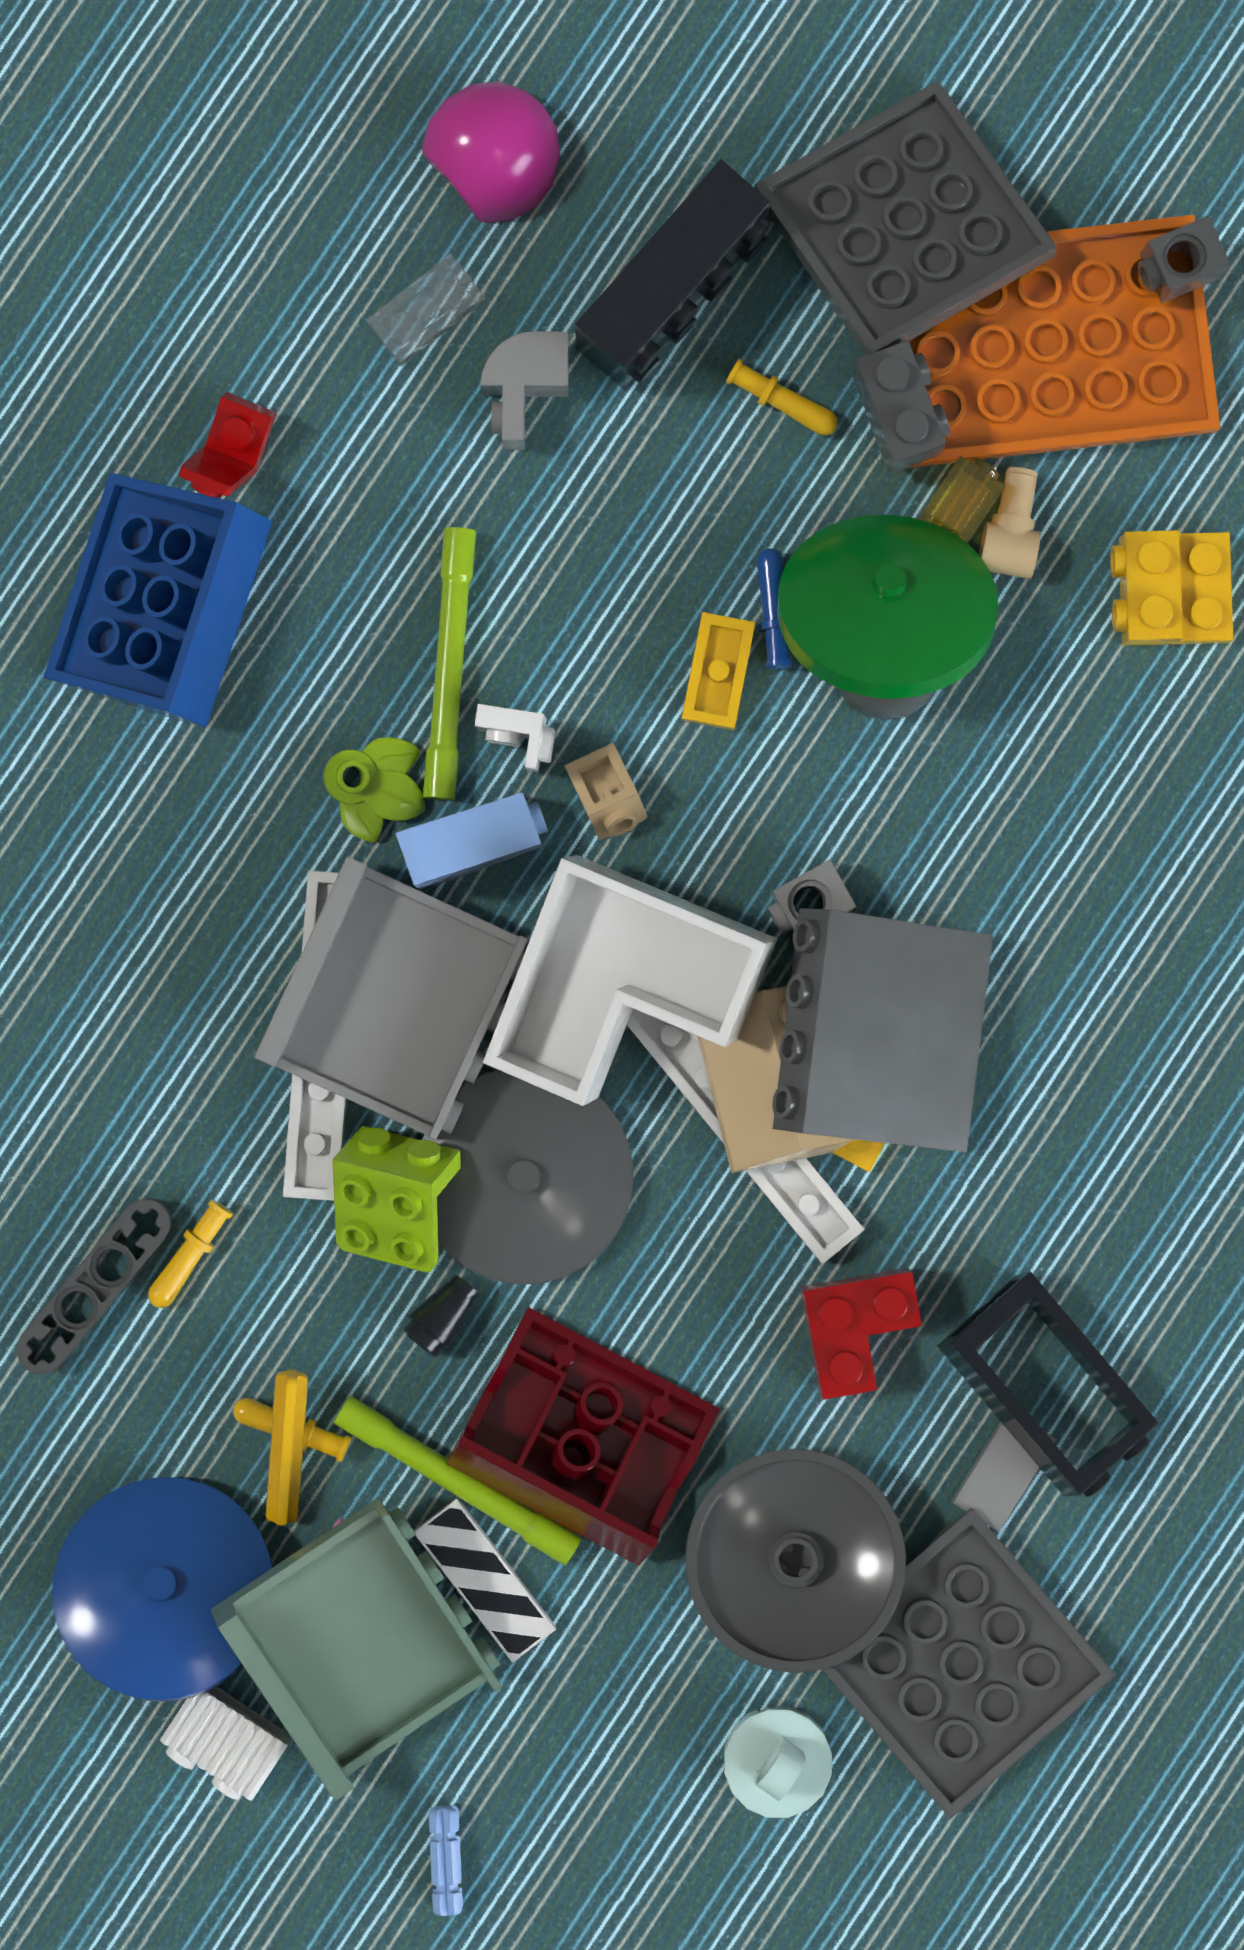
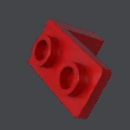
M226 392L221 396L205 446L181 465L178 476L192 482L191 487L206 496H230L258 471L277 412Z

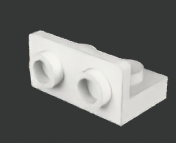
M478 704L475 727L480 732H486L485 740L488 743L520 747L521 738L529 739L525 761L526 770L539 773L540 762L551 763L555 731L554 728L546 727L547 719L544 714Z

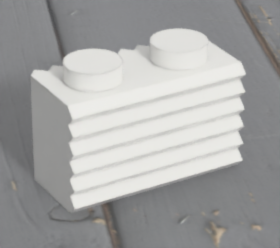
M216 1686L207 1692L187 1698L160 1741L164 1745L169 1746L166 1754L179 1765L192 1770L197 1764L200 1769L206 1770L210 1775L215 1776L211 1781L212 1784L226 1796L239 1800L241 1795H243L246 1799L252 1801L287 1748L292 1737L289 1733Z

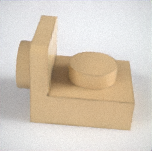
M614 743L564 765L599 840L610 836L623 835L631 831L637 823L647 818L639 794Z

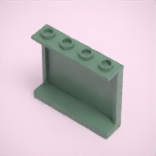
M379 1497L210 1609L217 1628L334 1801L354 1789L348 1775L487 1681L495 1692L502 1688L492 1672L493 1669L501 1664L483 1637L476 1642L472 1641L464 1627L473 1621L455 1594L448 1599L444 1598L436 1586L437 1583L445 1579L427 1551L417 1557L408 1543V1540L416 1535L398 1507L389 1513Z

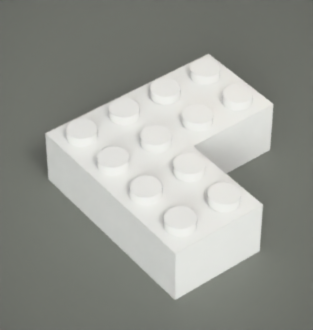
M574 855L561 858L483 1063L584 1106L599 1097L633 1009L726 1047L739 1038L777 938L581 856Z

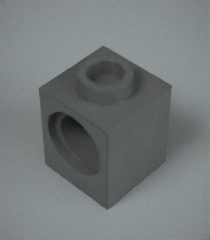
M1209 215L1148 241L1140 253L1142 261L1138 262V270L1144 286L1150 293L1156 291L1161 304L1220 279L1231 266ZM1173 251L1185 253L1192 262V271L1179 273L1173 270L1168 263L1167 254Z

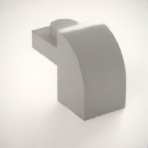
M532 331L520 333L503 341L488 357L482 371L481 390L483 396H502V401H492L491 424L492 434H502L503 450H525L526 396L569 397L568 332Z

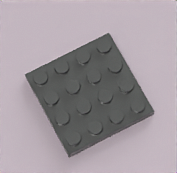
M938 80L755 184V189L771 202L769 217L865 356L914 339L1054 258L1057 249L1053 240Z
M972 1508L962 1512L906 1561L904 1585L899 1602L891 1619L878 1637L854 1657L838 1665L822 1669L950 1819L1116 1676Z

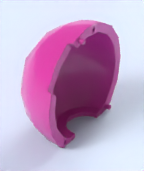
M500 81L471 84L446 98L430 118L422 144V154L426 160L450 183L478 221L484 223L514 220L537 207L554 185L553 182L560 160L558 130L545 107L525 89Z

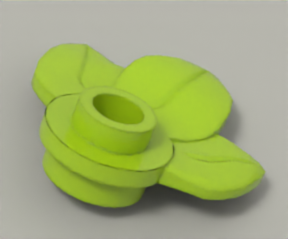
M391 737L377 738L371 741L362 751L343 750L328 760L323 772L324 786L330 796L339 801L341 822L352 835L375 843L380 836L383 819L392 821L408 820L417 817L425 811V802L421 790L413 779L406 775L418 757L419 749L416 746L402 739ZM350 766L355 767L360 773V781L355 787H349L343 781V772Z

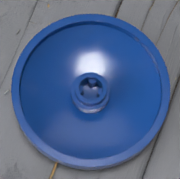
M159 1477L133 1482L114 1490L92 1505L81 1516L67 1536L59 1553L53 1578L52 1596L56 1623L62 1639L75 1660L87 1673L110 1689L129 1697L148 1701H174L197 1696L222 1684L243 1666L217 1628L210 1609L273 1568L271 1555L262 1534L250 1516L239 1504L219 1490L197 1481L175 1477Z

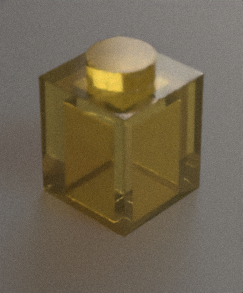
M960 455L919 519L938 525L968 543L1006 485L997 480L1000 476L999 472L985 461L977 457H973L968 461Z

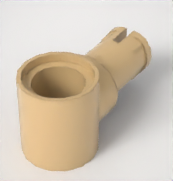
M1010 467L1006 470L998 513L992 516V522H986L978 554L990 572L1031 579L1033 576L1041 535L1040 531L1034 530L1035 521L1031 518L1038 476L1036 471L1021 467Z

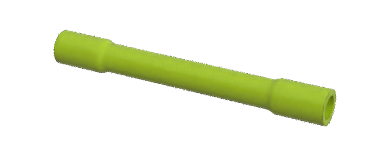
M446 527L443 534L440 572L442 593L430 744L426 751L423 798L454 801L456 794L459 756L457 735L469 584L473 578L476 541L475 530L461 527Z
M351 1395L333 1422L369 1446L383 1450L519 1534L525 1542L564 1566L567 1565L581 1542L582 1538L564 1526L446 1464L447 1457L396 1427L389 1418Z

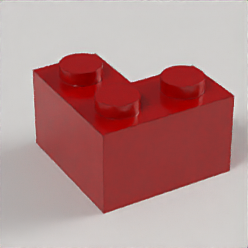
M901 1268L800 1286L818 1391L822 1399L826 1400L876 1391L877 1385L868 1336L922 1326L912 1271L908 1268Z

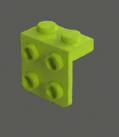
M361 1126L332 1159L336 1243L340 1249L346 1252L426 1273L431 1272L439 1261L437 1196L461 1169L460 1150L438 1145L431 1140H418L390 1133L382 1128Z

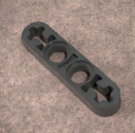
M153 1198L135 1201L114 1222L21 1335L17 1343L16 1353L19 1362L26 1370L33 1374L44 1375L57 1370L72 1355L169 1237L173 1229V1216L165 1203ZM154 1209L159 1214L155 1223L160 1228V1231L157 1235L148 1232L138 1240L135 1245L145 1250L139 1258L131 1245L116 1239V1235L121 1230L126 1238L130 1237L140 1224L138 1219L134 1217L136 1212L140 1211L146 1214ZM108 1249L118 1250L126 1257L128 1263L127 1271L119 1280H108L99 1272L98 1259ZM71 1292H83L92 1301V1314L84 1322H74L64 1313V1300ZM52 1315L61 1328L74 1333L75 1337L69 1341L65 1333L60 1335L51 1347V1351L56 1355L55 1359L52 1361L46 1357L37 1362L32 1357L36 1348L31 1343L33 1337L37 1340H42L49 1336L56 1327L46 1321Z

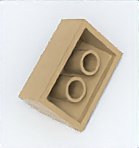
M787 986L756 992L739 1038L734 1043L723 1047L698 1036L731 1173L832 1153L853 1141V1139L772 1129L774 1120L772 1101L774 1093L778 1088L781 1063L779 1045L785 1031L788 1007L786 999Z

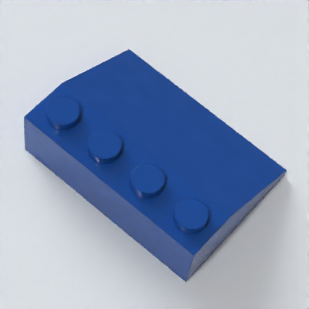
M110 473L44 678L162 716L206 728L273 521L234 501Z

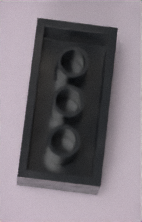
M720 159L575 324L576 349L624 391L633 380H636L639 384L645 382L661 362L658 355L662 347L669 340H672L675 344L679 343L697 321L693 315L699 305L705 299L711 304L714 303L731 283L733 278L729 274L740 259L749 263L768 240L765 233L771 225L768 222L771 202Z

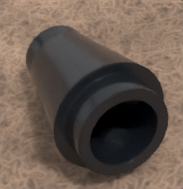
M454 1274L449 1282L443 1284L407 1315L410 1321L402 1331L427 1353L436 1358L443 1348L449 1351L473 1307L474 1301L480 1294L466 1281Z

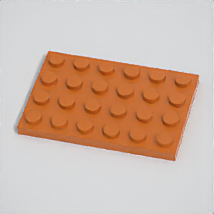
M1195 214L1046 231L1057 246L1054 258L910 340L909 343L913 354L921 352L926 360L931 375V384L925 387L932 406L937 404L942 406L949 423L950 435L944 437L946 445L940 456L908 468L1217 433L1220 429L1204 288L1203 286L1161 304L1156 291L1150 293L1146 289L1138 270V262L1142 261L1140 253L1148 241L1194 222ZM1173 251L1167 254L1168 263L1173 270L1179 273L1192 271V262L1185 253Z

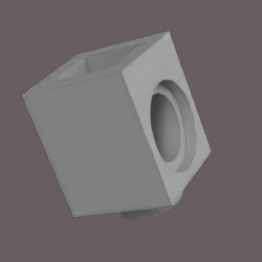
M828 860L772 891L770 895L775 903L767 907L778 930L782 935H785L789 932L793 934L794 928L798 923L799 914L794 908L793 899L796 892L800 889L811 888L816 890L822 897L823 909L849 912L856 908V905L831 860Z

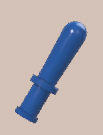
M768 548L763 550L757 558L764 622L759 623V631L765 633L767 662H765V669L776 670L792 667V660H789L788 646L781 634L777 615L778 589L784 570V560L780 552Z

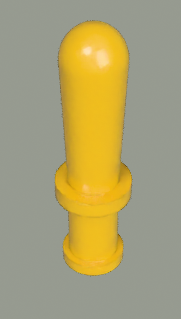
M738 358L726 383L729 385L733 383L759 398L757 402L759 405L764 407L767 402L818 435L828 436L837 430L838 418L833 411L778 384L779 378L772 375L771 379L756 372L742 364L743 360Z
M211 1199L208 1202L209 1207L193 1230L187 1229L183 1234L186 1239L151 1285L148 1299L154 1307L165 1308L171 1305L203 1253H210L214 1248L211 1241L226 1219H230L233 1215L232 1211L218 1201Z
M243 1398L235 1403L233 1415L240 1424L271 1434L272 1407L251 1398ZM311 1418L307 1423L305 1422L303 1451L310 1447L336 1457V1461L342 1463L351 1437L348 1435L342 1437L316 1427L317 1421Z

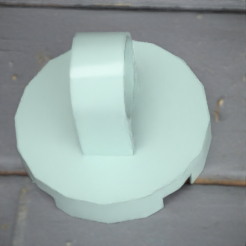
M790 1706L765 1708L760 1711L757 1709L747 1713L732 1728L724 1747V1774L732 1794L748 1810L769 1818H789L808 1810L823 1796L832 1776V1753L823 1729L808 1714Z

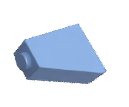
M522 792L408 828L395 834L413 884L420 891L539 849L542 845L538 835L548 832L538 802L535 801L527 804Z

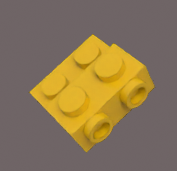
M1179 530L1124 532L1118 539L1119 545H1112L1110 552L1112 578H1120V599H1114L1112 604V626L1114 632H1121L1122 646L1230 643L1233 641L1230 532L1180 534Z

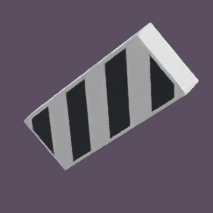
M458 1497L414 1529L416 1537L512 1663L556 1630L555 1624Z

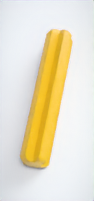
M296 1369L278 1372L275 1377L266 1518L278 1526H286L287 1523L296 1522L299 1513L308 1378L305 1373L297 1372Z

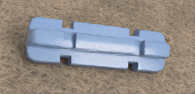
M438 1805L431 1807L428 1814L429 1832L434 1833V1836L430 1837L432 1885L436 1886L432 1893L433 1912L435 1915L452 1916L460 1914L463 1907L462 1888L458 1887L462 1880L460 1836L455 1835V1832L459 1831V1810L454 1805Z

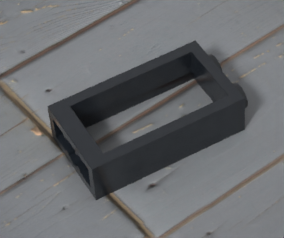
M1031 1271L1015 1275L937 1345L1063 1496H1079L1083 1493L1086 1497H1089L1100 1490L1111 1478L1107 1470L1121 1457L1127 1461L1140 1453L1150 1442L1146 1434L1158 1424L1157 1420ZM1027 1304L1032 1307L1129 1422L1078 1470L1074 1468L976 1351Z

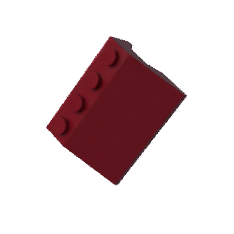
M528 1307L474 1407L446 1464L639 1566L655 1549L665 1517L679 1488L693 1467L720 1408Z

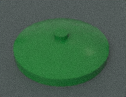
M881 514L854 517L834 523L816 532L804 541L791 555L782 572L778 589L777 615L779 627L786 645L797 660L815 676L834 687L850 693L874 698L897 699L921 696L943 689L960 680L980 662L987 652L994 636L998 613V595L994 579L987 565L977 552L961 538L938 525L900 515Z

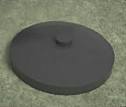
M500 1070L477 1077L474 1084L468 1082L459 1089L455 1100L463 1103L464 1106L451 1134L441 1130L436 1140L425 1134L422 1140L434 1141L438 1145L458 1149L461 1155V1169L437 1196L438 1242L455 1260L466 1268L489 1279L504 1283L537 1284L549 1282L572 1274L586 1266L615 1237L628 1211L632 1195V1156L628 1140L616 1115L600 1096L592 1102L581 1106Z
M784 1449L763 1453L744 1461L727 1472L713 1485L705 1495L692 1520L686 1545L685 1564L689 1590L695 1607L709 1630L722 1644L741 1658L758 1666L782 1672L801 1673L822 1670L843 1663L864 1650L878 1637L891 1619L899 1602L905 1579L906 1553L904 1538L897 1516L881 1489L867 1475L850 1463L830 1454L808 1449Z

